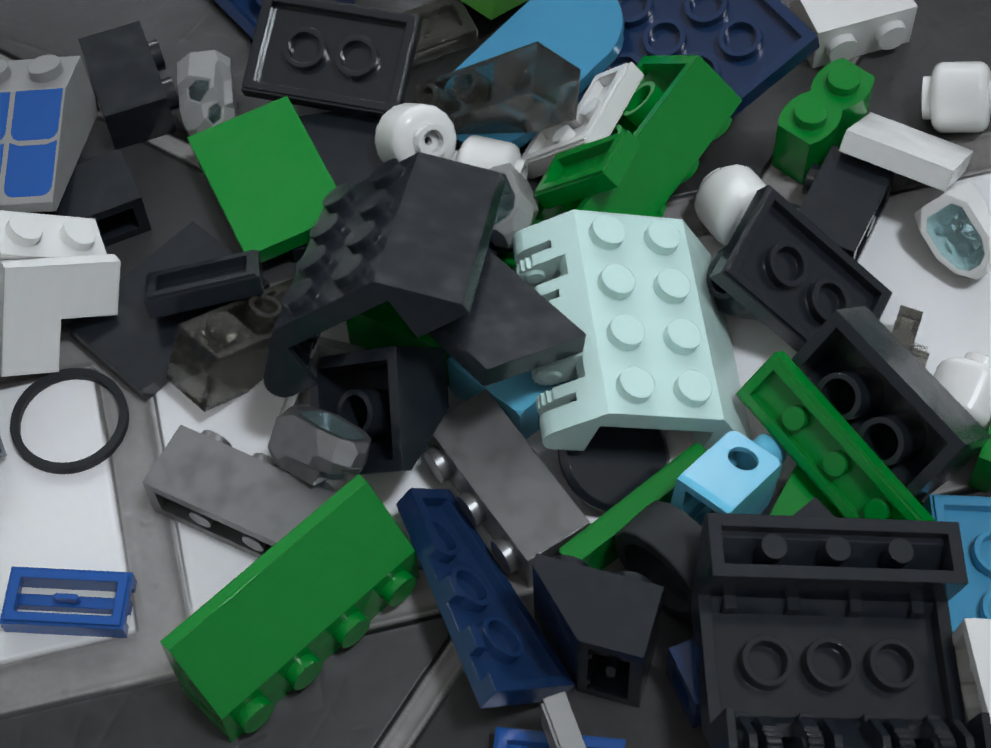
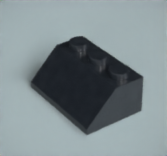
M866 306L835 310L791 359L919 503L947 482L991 438V435Z

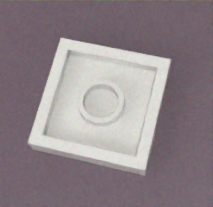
M872 112L846 130L839 148L840 152L944 192L966 171L973 151Z

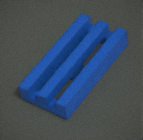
M12 566L0 617V625L4 632L127 638L129 629L127 616L132 613L133 603L131 601V594L136 591L137 580L133 572ZM22 587L110 591L116 592L115 598L83 597L67 593L44 595L24 594L21 592ZM17 610L112 614V616L23 612Z

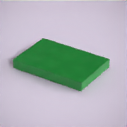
M288 96L187 137L191 150L242 252L258 250L261 262H265L309 243L311 238L309 233L317 224L324 207L322 202L336 188V185Z

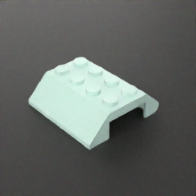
M573 209L524 228L512 236L514 260L517 265L516 274L530 286L535 285L536 288L534 289L586 333L583 352L531 370L534 383L544 386H553L554 384L578 377L576 380L553 387L550 391L545 390L544 393H540V396H537L536 406L540 416L539 426L544 447L554 450L584 451L600 426L691 431L693 444L696 445L699 442L706 450H709L729 431H738L752 440L745 404L736 395L741 385L725 313L718 310L713 295L709 292L706 283L707 271L713 257L682 219Z

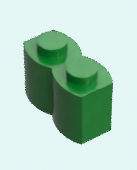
M845 58L834 60L823 67L815 76L811 90L792 99L780 113L771 166L804 185L812 164L815 162L822 165L832 145L840 147L846 130L868 114L875 76Z

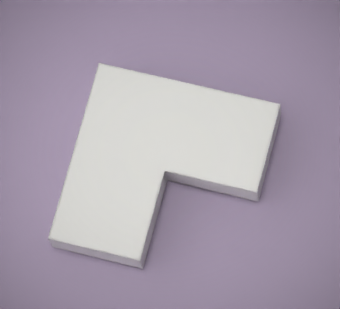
M633 62L622 64L595 75L574 113L546 124L532 138L521 159L528 160L529 179L544 175L556 154L611 135L644 77V74Z
M115 254L0 260L1 377L59 372L61 319L118 315L121 261Z

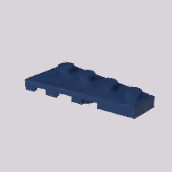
M410 488L396 503V506L480 709L543 702V698L564 691L567 694L576 684L485 543L460 509L450 489Z

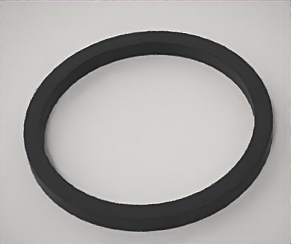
M85 368L62 369L59 372L49 373L39 378L21 394L11 414L10 433L19 454L33 467L53 474L79 473L99 465L109 458L120 446L129 425V408L123 392L108 376ZM75 379L92 381L108 389L118 402L119 420L110 440L96 453L78 461L60 463L44 460L34 455L24 445L21 437L22 417L29 403L41 391L56 383Z

